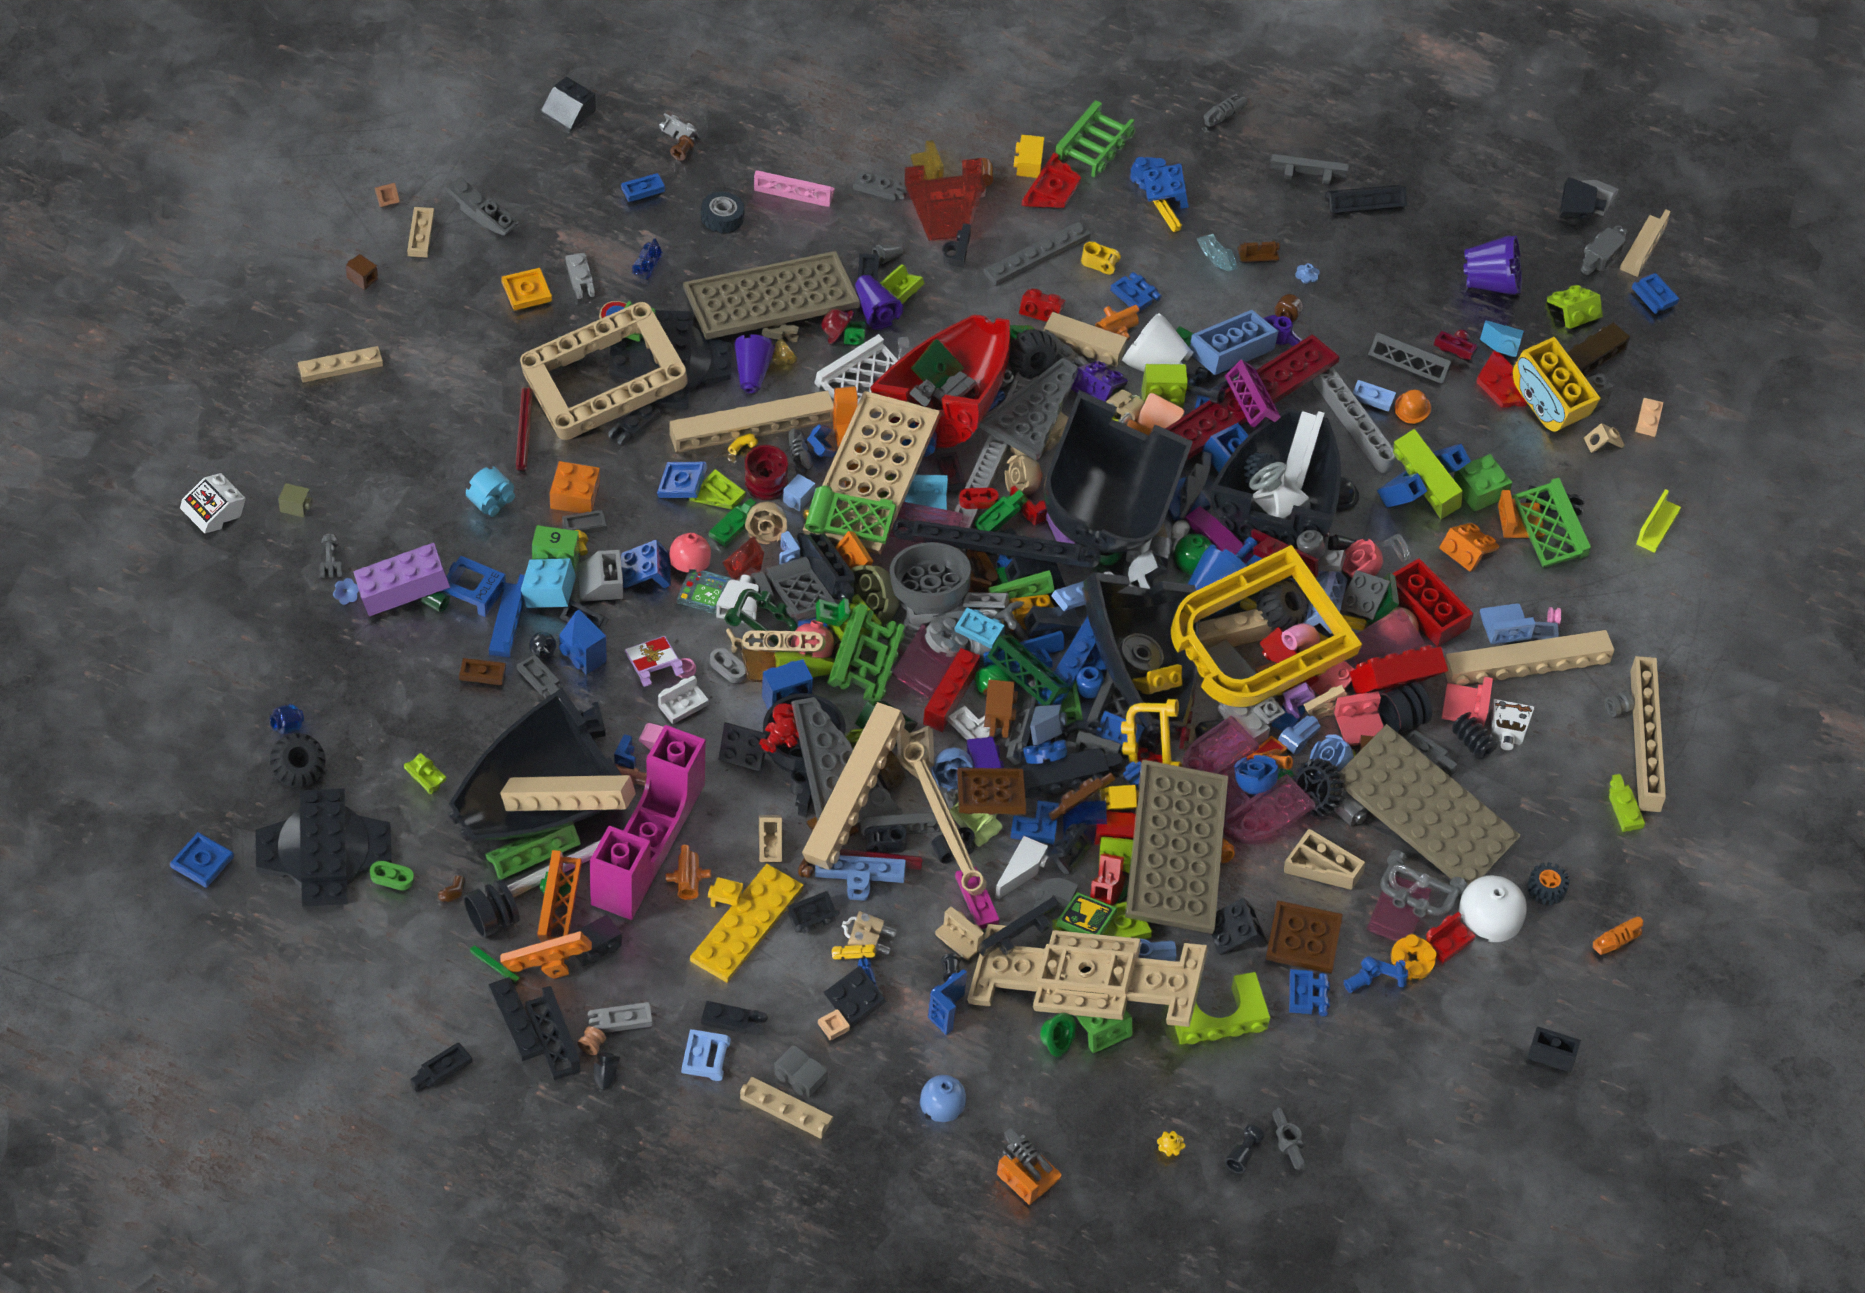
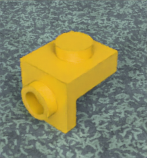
M717 877L715 885H711L708 892V898H711V907H716L717 902L737 906L743 890V883Z

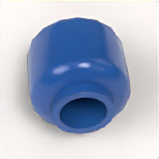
M1085 667L1077 674L1076 685L1078 693L1085 698L1097 697L1104 683V675L1096 667Z

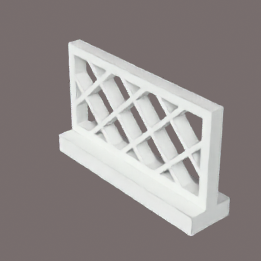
M878 334L818 371L815 384L819 389L823 387L826 391H829L833 399L834 389L829 385L832 382L841 383V387H844V384L855 385L856 390H858V386L868 387L869 392H871L870 387L874 384L873 376L881 377L884 374L874 371V366H886L887 371L898 360L883 344L884 339ZM882 352L887 357V361L876 360L875 357L878 353ZM862 363L872 364L871 371L860 369V365ZM848 372L856 373V380L845 379V374ZM859 374L871 376L870 383L859 381ZM857 393V398H859L858 403L862 397V393Z

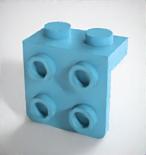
M915 474L905 497V519L910 521L946 523L947 475Z

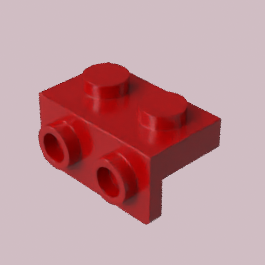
M1028 289L1022 296L1019 314L1047 322L1052 312L1060 314L1066 300L1061 299L1056 294L1047 295L1038 289Z

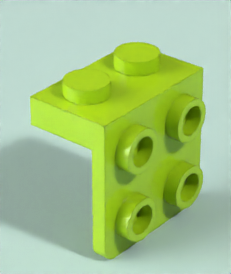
M1573 285L1568 290L1557 291L1547 297L1548 303L1563 308L1565 327L1569 329L1603 317L1600 294L1582 288L1580 285Z

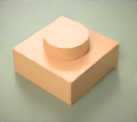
M838 1009L818 1019V1025L830 1041L850 1031V1025Z

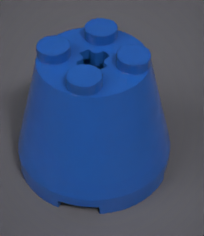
M1210 545L1202 554L1188 585H1195L1197 591L1247 566L1229 550L1224 549V551L1216 549L1215 545ZM1238 602L1233 603L1204 618L1207 620H1209L1211 617L1216 618L1217 616H1219L1220 614H1222Z

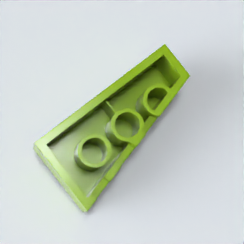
M1413 429L1394 441V456L1398 461L1401 460L1409 475L1419 474L1427 489L1424 496L1439 518L1442 520L1459 509L1462 504V489L1416 430Z

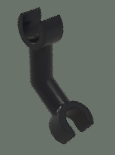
M1096 719L1089 722L1076 720L1064 726L1062 731L1064 733L1060 734L1058 738L1067 740L1069 734L1077 729L1087 730L1089 733L1096 735L1094 728H1102V726Z

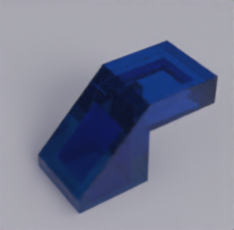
M1106 801L1083 802L1064 814V835L1066 834L1065 830L1072 824H1107Z

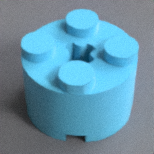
M492 466L493 469L483 468L473 476L469 482L471 484L470 489H466V497L484 514L494 517L506 503L514 500L515 493H513L514 484L495 466Z

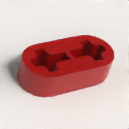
M989 487L966 488L960 492L959 504L964 509H989L998 501L999 494L995 489Z

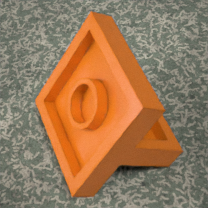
M848 531L835 547L850 569L859 565H872L874 562L854 531Z

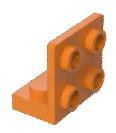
M1502 490L1498 509L1503 537L1529 538L1515 507V499L1511 497V491ZM1520 503L1527 508L1531 505V503ZM1534 503L1532 510L1541 513L1539 503ZM1529 514L1527 518L1529 523L1536 526L1540 520L1539 517ZM1537 531L1535 537L1543 538L1545 534Z

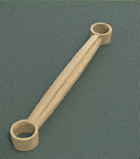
M911 742L905 746L903 756L911 766L915 767L937 822L963 873L961 880L963 888L971 895H979L986 888V879L979 871L974 869L957 825L926 763L928 758L926 749L919 742ZM916 748L922 749V754L918 759H909L912 750ZM974 876L980 877L981 882L979 886L974 889H968V881Z

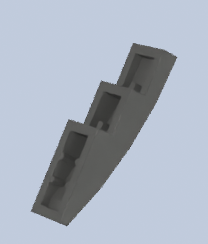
M1203 452L1198 464H1195L1191 474L1187 476L1181 487L1180 518L1184 519L1192 509L1206 483L1211 465V453Z

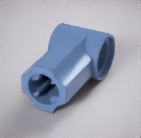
M1307 715L1293 728L1287 727L1279 736L1278 741L1285 745L1294 755H1297L1305 747L1307 741L1320 731L1321 726L1314 716Z
M1140 939L1141 948L1138 958L1165 961L1176 960L1175 942L1162 941L1150 943L1146 939Z

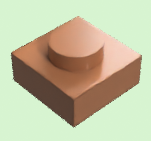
M395 183L375 187L380 207L400 202Z

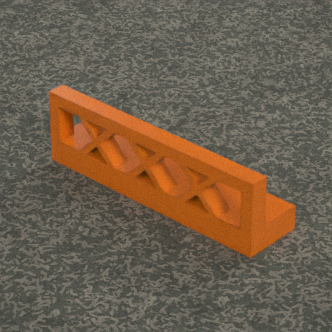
M552 850L537 933L540 942L559 938L551 937L552 930L559 924L564 929L563 936L570 933L582 864L581 858L563 857L561 851ZM564 863L575 864L574 872L566 876L562 871ZM568 883L571 886V892L562 897L559 893V888ZM564 903L568 910L559 919L555 914V910Z

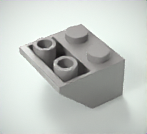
M620 550L598 551L577 565L580 601L623 599Z

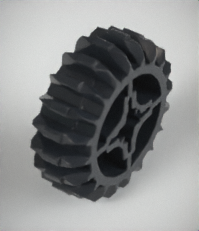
M1317 758L1301 763V768L1295 769L1297 775L1292 776L1294 784L1290 785V787L1294 788V792L1290 795L1296 797L1293 803L1299 805L1298 810L1304 811V814L1307 816L1326 817L1334 813L1335 808L1341 807L1339 800L1345 799L1341 794L1346 791L1345 788H1342V784L1346 781L1340 779L1343 773L1337 771L1338 766L1333 765L1329 760ZM1317 771H1320L1325 777L1318 776ZM1313 797L1315 800H1318L1319 805L1315 804L1312 801Z

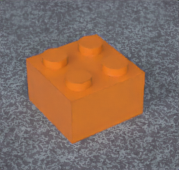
M559 461L550 490V509L574 513L591 512L600 486V468Z

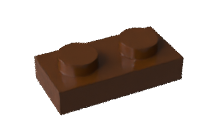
M463 658L459 680L502 685L506 663Z

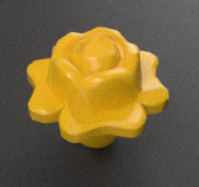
M1171 1131L1170 1134L1163 1132L1162 1136L1157 1139L1158 1149L1167 1156L1172 1154L1178 1156L1180 1151L1185 1148L1184 1138L1177 1135L1175 1131Z

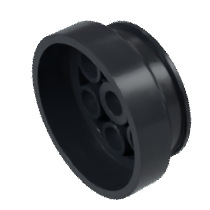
M807 693L793 694L778 700L769 708L763 720V733H766V739H768L771 732L765 731V728L771 722L776 724L773 718V709L778 704L786 703L792 705L791 702L812 697H815L822 710L829 715L832 723L844 736L846 734L845 719L835 704L821 696ZM796 738L798 744L788 747L786 743L775 746L776 752H767L774 763L788 773H791L795 768H800V770L806 769L799 738Z

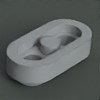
M717 648L711 652L710 665L728 681L739 683L746 678L745 664L728 650Z

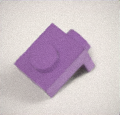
M1305 682L1283 693L1285 698L1283 705L1287 713H1292L1297 719L1301 717L1297 707L1315 699L1316 696L1311 687Z

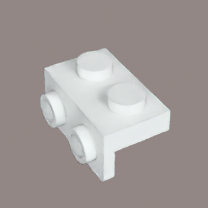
M694 675L688 679L681 680L671 688L664 689L658 695V707L672 724L709 705V699L697 686V678Z

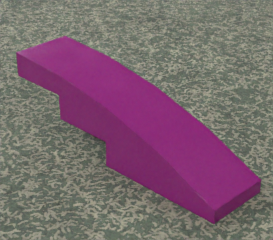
M1201 506L1184 518L1195 533L1206 536L1217 547L1216 549L1220 551L1227 549L1236 555L1244 546L1225 526ZM1249 552L1241 561L1246 564L1253 555Z

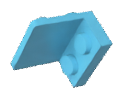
M966 608L955 626V632L992 649L998 637L1005 635V625L997 619H990L984 616L979 610Z

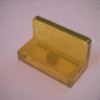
M933 140L926 141L925 152L910 155L920 184L943 181L944 166Z

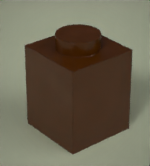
M361 254L350 259L346 264L347 279L363 290L378 280L377 265Z

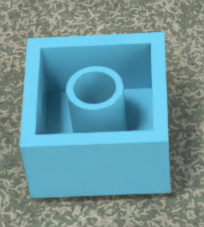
M570 558L529 560L521 587L527 608L568 607L576 578Z

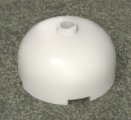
M1489 875L1474 880L1466 887L1462 894L1458 911L1462 914L1460 921L1472 933L1489 939L1488 942H1502L1513 938L1519 933L1526 917L1527 903L1523 892L1515 883L1501 876Z

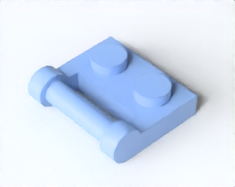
M690 1029L681 1073L709 1077L711 1080L721 1081L724 1074L722 1067L726 1049L730 1046L731 1038L723 1034ZM711 1044H717L714 1066L708 1067L707 1062Z

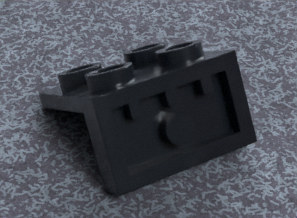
M1244 897L1216 911L1215 929L1211 936L1220 955L1248 941L1254 942L1260 948L1268 944L1254 906Z

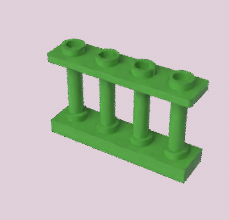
M1096 100L1056 145L1055 152L1059 155L1058 159L1061 162L1066 156H1072L1092 166L1091 176L1094 178L1099 172L1102 173L1106 164L1114 159L1116 152L1119 149L1121 150L1126 140L1132 138L1135 133L1134 119L1131 118L1126 125H1123L1103 115L1101 112L1102 103ZM1100 121L1120 132L1115 137L1093 125L1095 122ZM1086 133H1091L1110 142V144L1104 148L1083 136ZM1081 144L1100 155L1097 159H1094L1073 148Z

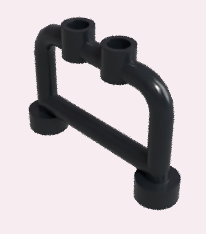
M1198 367L1195 375L1187 374V392L1208 397L1215 404L1221 405L1224 402L1225 390L1230 387L1227 380L1209 390L1199 387L1201 381H1209L1213 375L1207 368ZM1228 369L1221 373L1227 374L1231 369ZM1240 372L1233 377L1234 380H1238Z

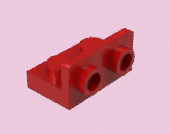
M1459 911L1453 916L1448 915L1441 925L1437 928L1435 926L1432 927L1426 934V941L1436 951V958L1443 964L1472 943L1476 937L1460 921L1462 914Z

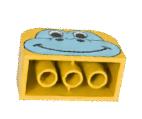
M1555 337L1523 350L1513 368V379L1518 391L1543 425L1551 431H1558L1590 416L1601 399Z

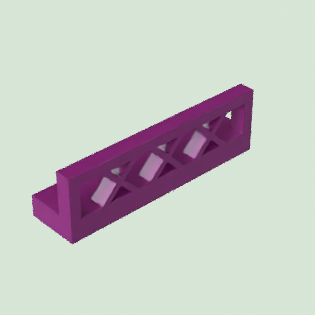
M1241 359L1225 377L1249 424L1255 428L1265 417L1276 422L1281 416L1255 367ZM1240 372L1238 380H1234L1233 377ZM1246 384L1244 393H1240L1242 385ZM1252 397L1251 404L1247 405L1248 398ZM1255 409H1259L1260 412L1253 418Z

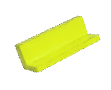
M1667 489L1664 490L1641 528L1636 543L1654 553L1681 509L1680 506L1666 500L1669 493Z

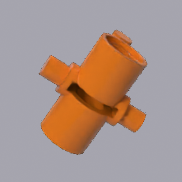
M1133 305L1119 312L1113 311L1110 306H1107L1103 310L1107 315L1106 318L1097 322L1095 327L1127 337V341L1130 340L1131 337L1128 334V329L1139 324L1138 306Z
M682 845L681 853L678 855V870H674L673 873H666V882L675 881V883H678V896L684 900H692L699 895V881H702L703 878H711V870L699 868V855L696 852L690 851L689 845Z

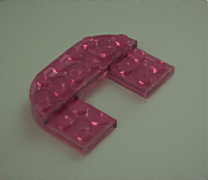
M1231 715L1200 736L1188 747L1183 757L1182 767L1228 776L1223 834L1241 843H1266L1281 836L1282 830L1314 809L1315 802L1288 774L1278 779L1270 790L1258 793L1251 799L1246 795L1226 771L1235 766L1236 762L1240 759L1248 757L1258 750L1259 743Z

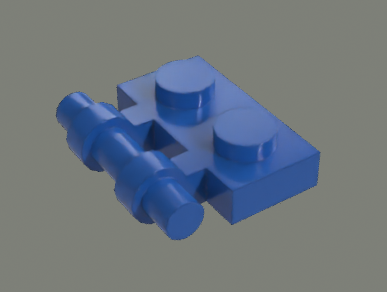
M1132 272L1129 278L1124 276L1113 283L1110 289L1129 307L1137 305L1139 312L1152 304V298L1156 301L1162 298L1156 287L1150 286L1143 276L1137 275L1135 272Z
M1290 969L1289 1012L1312 1014L1313 1007H1317L1320 1016H1327L1328 1008L1330 1007V999L1328 998L1330 982L1328 981V975L1321 973L1319 974V979H1313V971ZM1313 989L1319 991V996H1313Z

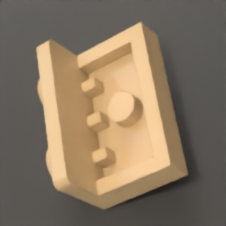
M952 906L945 911L944 924L935 931V935L965 960H969L978 952L980 943L984 939L982 929L978 925L972 924L962 912L956 911Z

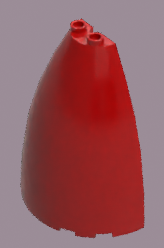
M972 315L944 329L909 351L890 367L870 387L871 393L923 406L909 394L916 384L921 385L923 383L911 367L930 344L938 339L964 367L961 372L976 381L979 394L973 399L945 395L942 398L944 411L939 410L941 417L934 430L937 435L936 447L949 448L963 441L965 442L976 431L986 416L1002 385L1010 349V321L1008 319L996 318L995 322H991L986 316ZM931 399V401L927 404L926 407L935 409L933 407V402ZM894 417L890 420V422L897 423L899 422L900 418Z

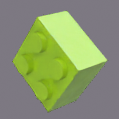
M1145 364L1141 389L1142 400L1145 402L1148 395L1153 393L1183 408L1187 389L1186 364Z

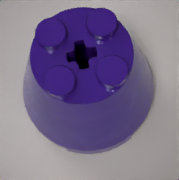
M1505 236L1465 249L1467 263H1464V274L1468 275L1467 288L1510 295L1521 293V252L1517 236Z

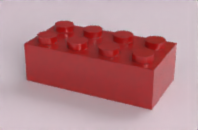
M1420 558L1392 573L1396 578L1398 607L1412 611L1418 620L1419 629L1437 647L1470 629L1474 613Z
M1432 645L1419 648L1420 650L1410 649L1402 652V654L1397 655V653L1386 655L1385 658L1375 657L1367 660V662L1357 664V669L1349 672L1355 694L1395 688L1410 681H1425L1447 672L1448 668L1442 648H1433Z

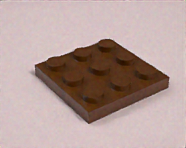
M957 768L959 813L990 815L1026 814L1023 769Z
M1277 900L1265 960L1332 974L1343 914Z

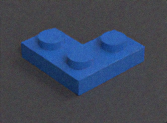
M1038 801L1035 818L1013 816L1010 838L1022 840L1023 836L1040 843L1054 844L1058 818L1052 821L1048 813L1059 807V803Z

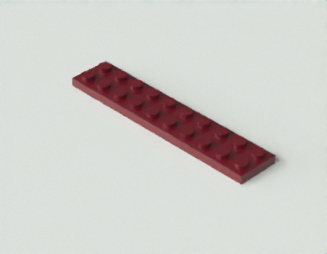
M1312 334L1256 371L1275 404L1339 363L1340 356ZM1246 384L1242 385L1240 393H1244ZM1231 387L1225 390V399L1221 405L1212 403L1209 400L1165 428L1193 441L1186 460L1203 451L1206 442L1212 435L1236 423L1241 426L1248 421ZM1252 397L1248 398L1247 405L1251 404ZM1255 409L1253 418L1260 412L1259 409Z

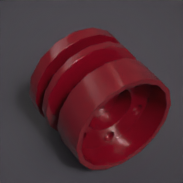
M760 445L753 448L745 458V487L747 491L756 499L764 501L780 497L784 493V488L788 485L787 456L781 449L771 445Z

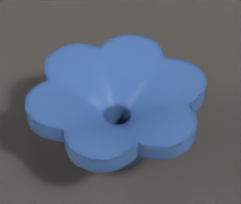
M1308 263L1305 266L1299 265L1295 276L1297 279H1301L1303 283L1316 282L1320 271Z
M346 578L344 581L336 582V590L333 592L334 598L339 599V602L343 605L348 604L349 601L355 602L357 600L359 589L352 579Z

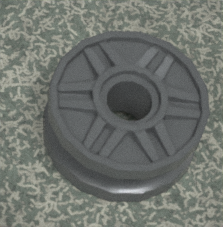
M1135 633L1129 635L1118 648L1124 666L1132 680L1147 676L1148 671L1159 669L1164 659L1163 650L1153 638L1144 634Z

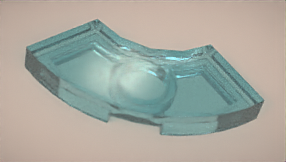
M1214 234L1196 238L1205 256L1215 266L1228 271L1237 269L1232 250L1222 247L1217 242Z

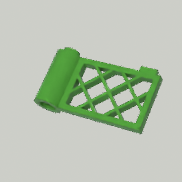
M822 485L815 489L805 528L813 533L821 534L828 532L845 536L848 531H853L852 525L861 521L865 529L859 532L854 531L859 539L886 544L896 504H893L892 500L882 498L880 501L834 493L831 487ZM838 500L846 501L850 506L840 511L837 507ZM861 505H867L870 510L860 515L856 508ZM881 509L890 510L889 515L882 519L876 513ZM853 510L857 518L847 522L843 515ZM873 514L877 522L867 526L863 519ZM839 517L844 522V525L839 528L831 527L832 521ZM881 525L884 529L883 536L874 535L871 530Z

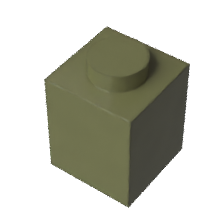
M285 483L278 498L280 512L304 517L307 510L311 509L313 498H310L309 488Z

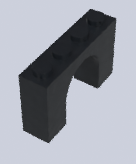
M1014 557L1004 570L1008 582L1050 571L1054 590L1066 587L1056 562ZM1054 592L1048 593L1054 608L1033 606L1023 619L1029 636L1041 637L1062 631L1064 639L1072 640L1081 628L1075 608L1063 611L1051 596Z

